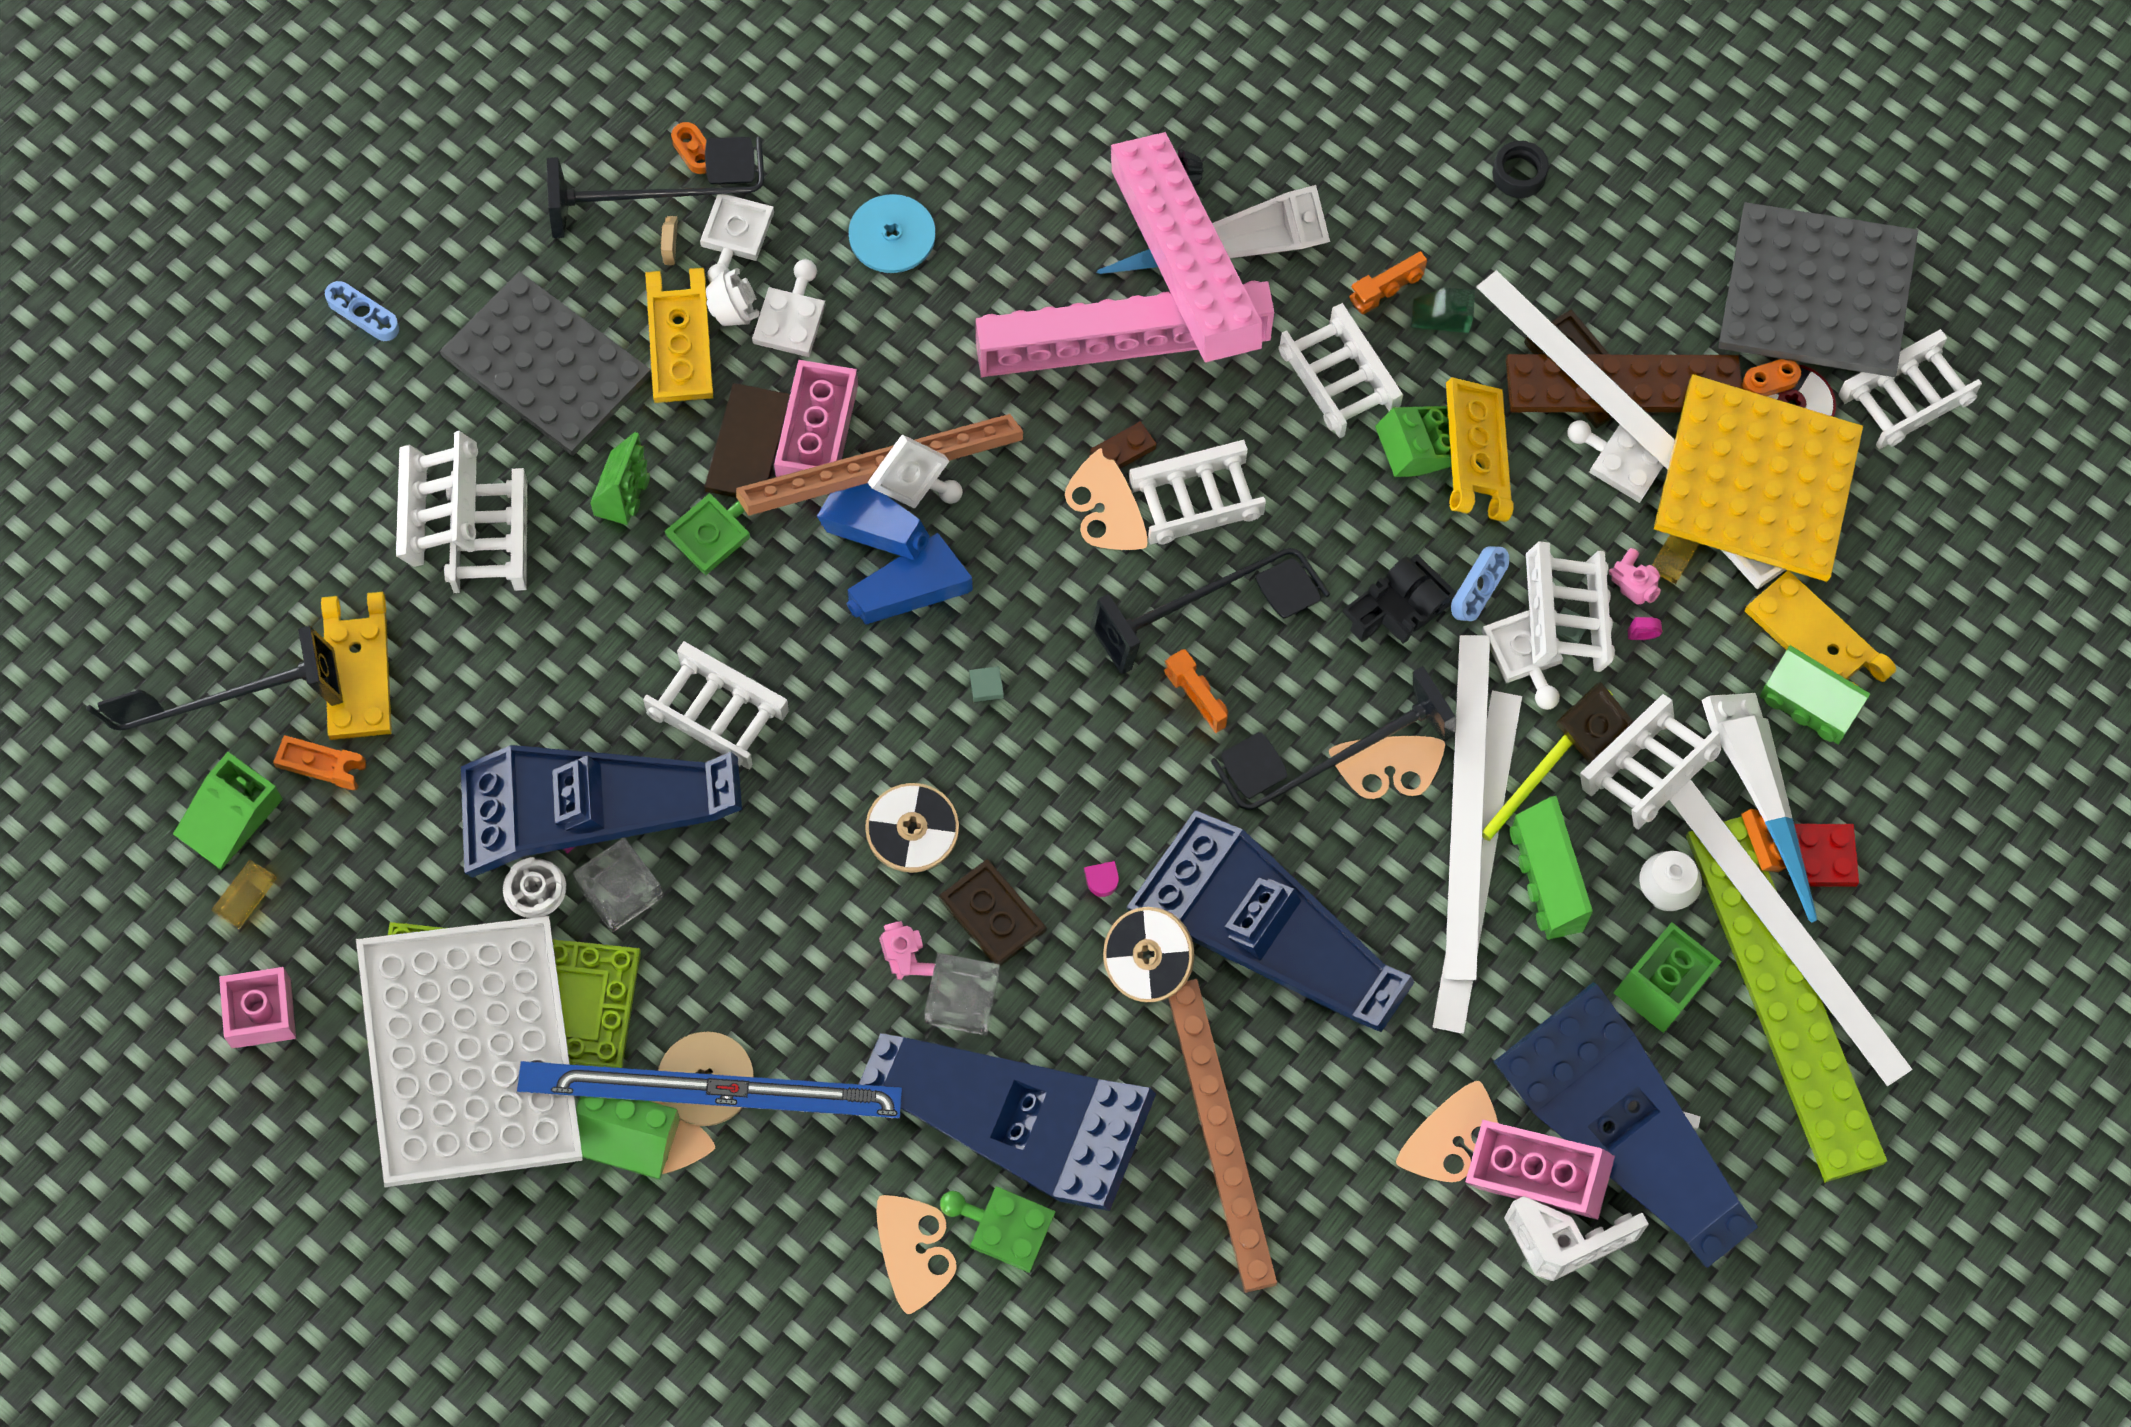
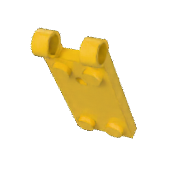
M704 267L689 269L691 289L663 291L661 271L645 272L654 403L713 398ZM675 317H682L684 319L681 324H675L673 320Z
M1452 377L1446 382L1453 491L1449 501L1452 511L1467 514L1472 510L1475 503L1474 492L1492 496L1488 506L1489 518L1507 522L1513 513V501L1511 500L1503 389ZM1476 461L1481 464L1482 468L1477 465Z
M1789 570L1745 608V612L1785 650L1791 645L1847 680L1863 666L1869 670L1874 678L1881 682H1885L1896 672V666L1888 656L1875 651ZM1830 646L1836 647L1838 654H1830L1827 648Z
M383 591L367 593L369 618L341 620L338 596L321 598L324 639L334 648L343 703L334 706L327 702V727L330 740L392 734L387 609ZM354 644L361 645V650L357 653L350 651L351 646Z

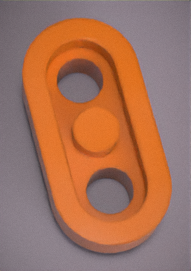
M683 122L676 125L671 133L674 148L692 172L705 174V162L697 163V161L705 160L707 140L693 123ZM684 139L691 140L689 142H683Z
M1779 359L1753 367L1745 374L1742 382L1743 390L1763 396H1770L1790 390L1797 385L1801 376V369L1795 361ZM1782 369L1790 371L1791 374L1784 373ZM1759 377L1763 379L1764 382H1758L1755 380V378Z

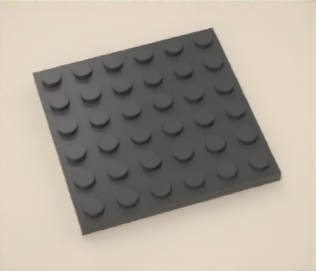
M1744 202L1718 348L1896 377L1918 229Z

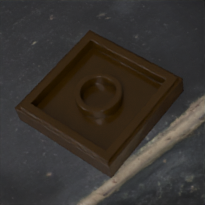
M1600 682L1596 683L1556 724L1590 764L1633 723V720Z

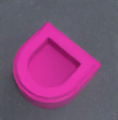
M1635 617L1627 629L1628 639L1651 640L1659 637L1662 634L1661 620L1652 617Z
M1115 861L1084 867L1088 888L1094 895L1106 897L1116 891L1119 877Z

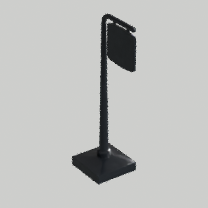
M750 137L708 138L706 141L705 164L709 183H752L754 172H758V183L751 187L575 191L574 188L567 189L559 158H546L548 209L552 238H564L568 207L575 206L576 203L755 192L761 189L764 184L762 138H756L757 147H753ZM754 150H757L758 169H755Z
M1287 548L1132 620L1124 618L1111 596L1107 594L1098 599L1090 627L1122 675L1133 668L1141 643L1136 636L1137 630L1287 554L1296 555L1303 565L1301 566L1295 559L1290 558L1257 574L1255 578L1263 595L1279 616L1286 619L1320 602L1321 598L1317 591L1318 589L1322 591L1325 597H1329L1330 592L1306 557L1295 548ZM1303 568H1306V569H1307V571L1309 572V574L1311 575V577L1313 578V580H1314L1315 583L1317 584V587H1315L1314 583L1312 582V580L1310 579V577L1308 576V574L1305 572V570H1304Z
M309 625L298 629L304 662L298 664V667L164 711L162 704L143 690H136L98 702L99 709L97 710L91 705H88L86 709L113 730H127L301 678L304 681L307 680V684L331 706L343 703L334 648Z
M1422 666L1412 672L1413 694L1417 701L1412 706V710L1255 803H1244L1237 792L1241 791L1246 798L1251 799L1287 778L1286 768L1281 758L1265 735L1258 732L1222 752L1221 757L1224 766L1221 767L1215 758H1212L1211 763L1237 805L1245 810H1253L1417 720L1422 722L1427 719L1440 737L1446 741L1455 736V715ZM1223 769H1227L1230 777L1238 787L1236 790L1229 781Z

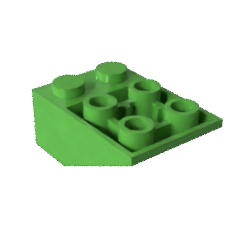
M1447 406L1393 407L1375 425L1394 477L1420 476L1452 467Z
M634 432L610 452L591 500L594 516L628 525L631 516H636L640 506V499H638L641 490H646L650 480V473H647L646 468L647 460L644 459L643 455L644 446H641L639 433Z
M227 752L206 776L173 835L222 870L283 799L274 784Z

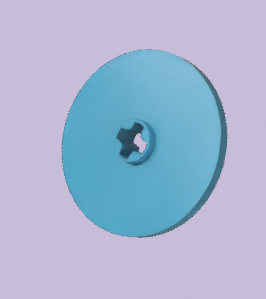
M894 194L875 197L859 207L850 221L848 231L850 246L855 256L867 267L884 273L904 272L921 264L932 251L936 236L934 221L928 210L910 197ZM895 230L897 231V236L893 234L890 237L887 236V231L891 233Z

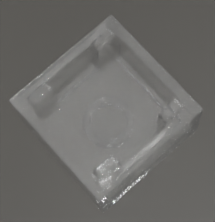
M625 837L572 873L577 887L611 932H614L664 897L659 882Z
M937 953L924 1012L925 1024L988 1036L1000 979V964Z

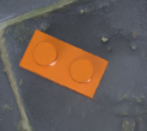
M1750 809L1742 813L1741 816L1761 870L1780 872L1786 869V865L1759 810Z

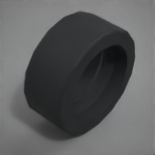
M1528 141L1510 142L1504 145L1497 153L1492 170L1493 181L1498 189L1508 196L1528 198L1535 195L1544 186L1549 170L1548 157L1534 143ZM1522 158L1535 165L1537 175L1530 180L1520 181L1513 179L1505 172L1504 164L1508 160Z

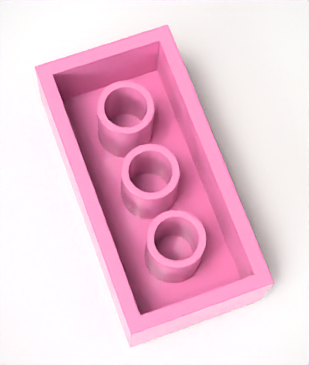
M798 360L774 463L776 477L842 460L858 389L857 369Z
M1482 1120L1465 1182L1479 1190L1515 1199L1525 1196L1550 1208L1598 1220L1615 1156L1601 1148Z

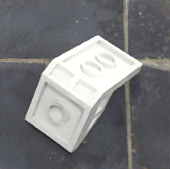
M1525 1196L1513 1201L1504 1217L1534 1274L1550 1281H1555L1637 1241L1648 1226L1643 1213L1634 1217L1631 1213H1628L1614 1221L1615 1225L1605 1231L1602 1227H1599L1587 1233L1584 1240L1571 1216Z

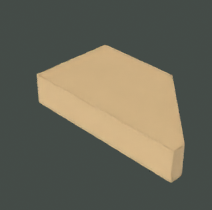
M667 216L662 226L661 254L665 265H675L677 216Z

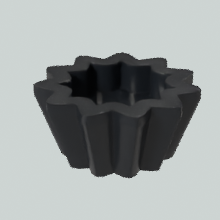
M1179 149L1177 155L1193 187L1199 185L1204 172L1201 158Z

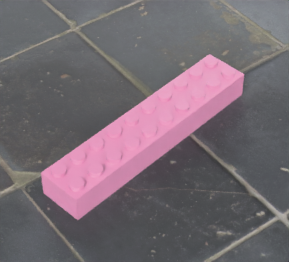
M1166 132L1111 145L1112 173L1204 362L1262 349V321Z
M1249 281L1243 284L1262 321V342L1270 341L1274 308L1269 282ZM1162 292L1158 295L1147 297L1137 295L1116 301L1105 299L1099 303L1092 304L1075 303L1068 307L1060 308L1050 306L1029 312L1018 310L1005 315L987 314L981 318H976V349L981 377L1198 350L1171 292Z

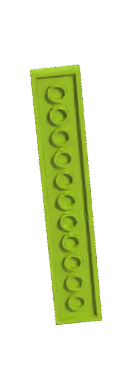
M1742 816L1724 821L1727 828L1776 890L1769 871L1761 870ZM1693 831L1688 832L1686 835L1687 841L1824 1182L1826 1183L1884 1165L1887 1162L1886 1156L1821 998Z

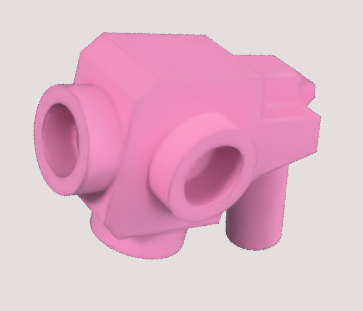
M1630 548L1622 561H1617L1614 568L1609 570V575L1612 576V581L1620 587V592L1635 604H1643L1645 601L1652 603L1661 592V589L1658 587L1660 574L1652 565L1645 567L1641 564L1637 568L1634 567L1633 564L1638 558L1639 552L1636 549Z
M902 921L885 925V932L881 934L879 939L885 960L889 961L891 972L896 974L897 980H902L904 976L909 975L934 976L935 963H917L915 953L918 949L923 948L919 931H913L911 927L903 926Z

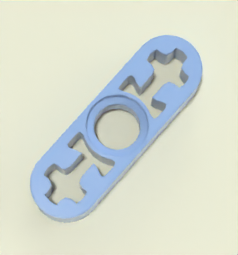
M336 281L327 286L325 298L332 310L381 341L393 340L398 335L399 324L393 313L345 282ZM344 293L345 299L349 302L348 306L342 298L338 297L335 300L334 295H342ZM359 306L370 308V312L366 316L358 317L354 314V311ZM376 316L380 323L383 325L390 323L391 327L389 329L386 327L380 329L379 323L375 320Z
M1488 546L1482 550L1452 600L1451 612L1455 619L1474 621L1478 618L1509 566V554L1505 548ZM1480 576L1483 578V588L1481 591L1477 587V581Z

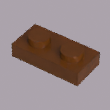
M1140 421L1091 448L1090 455L1102 448L1103 456L1106 459L1114 460L1119 469L1154 451L1156 449V442Z

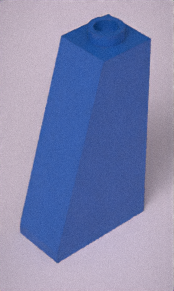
M868 483L830 493L817 514L827 533L912 560H916L921 550L926 547L929 534L920 519L887 495L872 489Z
M937 533L928 539L926 547L921 550L916 560L900 556L849 588L847 607L855 618L860 616L865 624H869L968 594L973 590L972 577Z

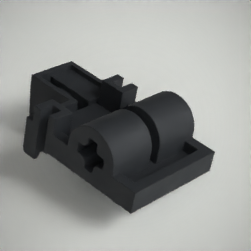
M1416 554L1412 558L1406 556L1399 560L1384 579L1379 578L1376 585L1374 583L1371 584L1368 591L1343 609V613L1353 622L1350 631L1361 642L1371 637L1379 626L1383 624L1404 644L1409 640L1413 631L1416 632L1449 607L1457 592Z

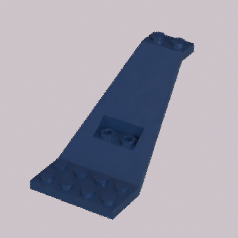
M509 745L461 766L464 873L473 878L523 856L715 821L742 810L738 757L729 752L708 762H694Z
M1196 810L1126 907L1128 911L1142 907L1164 909L1180 919L1187 928L1193 942L1379 1032L1383 1031L1415 983L1411 975L1385 965L1243 829Z
M1596 983L1590 984L1493 1061L1528 1109L1564 1140L1601 1148L1615 1156L1610 1178L1683 1238L1705 1267L1708 1268L1758 1228L1734 1194L1635 1034ZM1636 1101V1108L1633 1111H1629V1103ZM1606 1121H1611V1128L1608 1131H1604L1603 1124Z
M882 1033L879 1035L858 1084L902 1088L900 1107L902 1110L1060 1202L1106 1211L1111 1210L1156 1096V1092L1149 1087L1091 1078Z

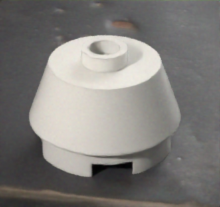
M738 268L731 271L724 270L706 287L708 309L722 326L750 324V320L759 317L760 314L752 306L753 301L757 300L747 278H739L740 269Z
M1665 851L1657 853L1644 863L1640 871L1639 880L1642 892L1654 904L1653 906L1660 910L1677 911L1686 908L1700 894L1702 879L1699 869L1694 861L1682 852Z
M534 857L520 860L514 864L503 884V896L508 907L516 914L527 918L545 917L551 914L561 904L566 893V881L561 870L550 861L535 859Z

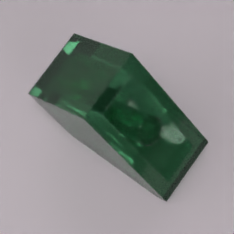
M1446 287L1413 299L1411 327L1469 333L1474 316L1475 290Z

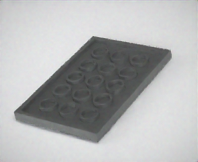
M520 271L440 350L441 357L572 456L591 439L652 375L650 368Z

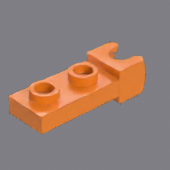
M1420 251L1374 278L1367 275L1351 286L1355 291L1349 296L1351 302L1361 314H1365L1378 307L1381 298L1385 296L1389 298L1395 295L1402 286L1408 283L1414 284L1424 276L1427 263L1426 257Z
M1186 649L1180 650L1166 659L1165 664L1168 668L1164 672L1175 688L1181 686L1215 733L1226 728L1228 710L1225 704L1220 699L1216 700L1211 694V687L1203 675H1197V664Z
M286 735L282 739L273 762L276 768L335 783L336 786L349 790L358 789L353 775L348 774L349 771L352 769L364 770L366 768V760L361 754L347 750H336Z

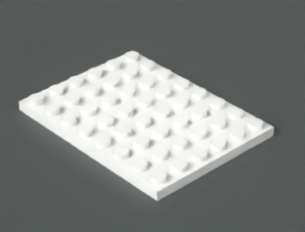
M549 916L356 939L384 1187L582 1161L574 1096L517 1092L521 1061L569 1064Z

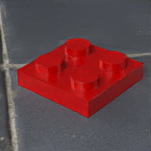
M1794 824L1809 887H1857L1859 875L1854 824Z

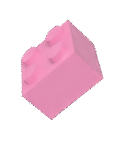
M284 967L219 977L224 1038L232 1049L296 1039L291 978Z

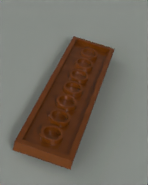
M1547 354L1507 355L1505 361L1511 412H1606ZM1585 354L1645 412H1682L1689 380L1693 374L1743 389L1738 355Z

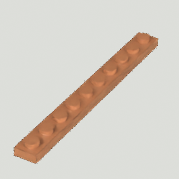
M1011 414L915 439V441L944 454L948 460H954L1022 441L1023 430ZM893 446L736 488V498L747 515L750 516L866 484Z
M1197 979L1189 980L1168 1000L1244 1292L1247 1293L1276 1286L1277 1280Z

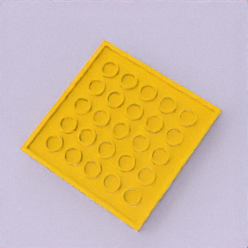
M1693 374L1689 380L1654 530L1827 582L1831 577L1863 426Z

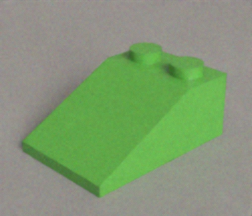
M1671 922L1614 991V994L1664 1033L1722 961Z

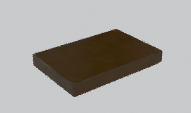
M988 859L939 895L941 903L997 968L1047 931V927Z

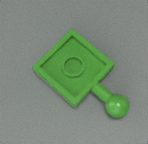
M710 493L665 530L666 536L705 576L751 538L750 533L736 520L745 511L740 502L737 501L726 510Z
M997 1186L993 1191L986 1210L967 1203L964 1196L957 1191L945 1193L940 1200V1207L945 1215L956 1217L961 1214L980 1222L970 1248L1028 1273L1032 1269L1056 1212Z

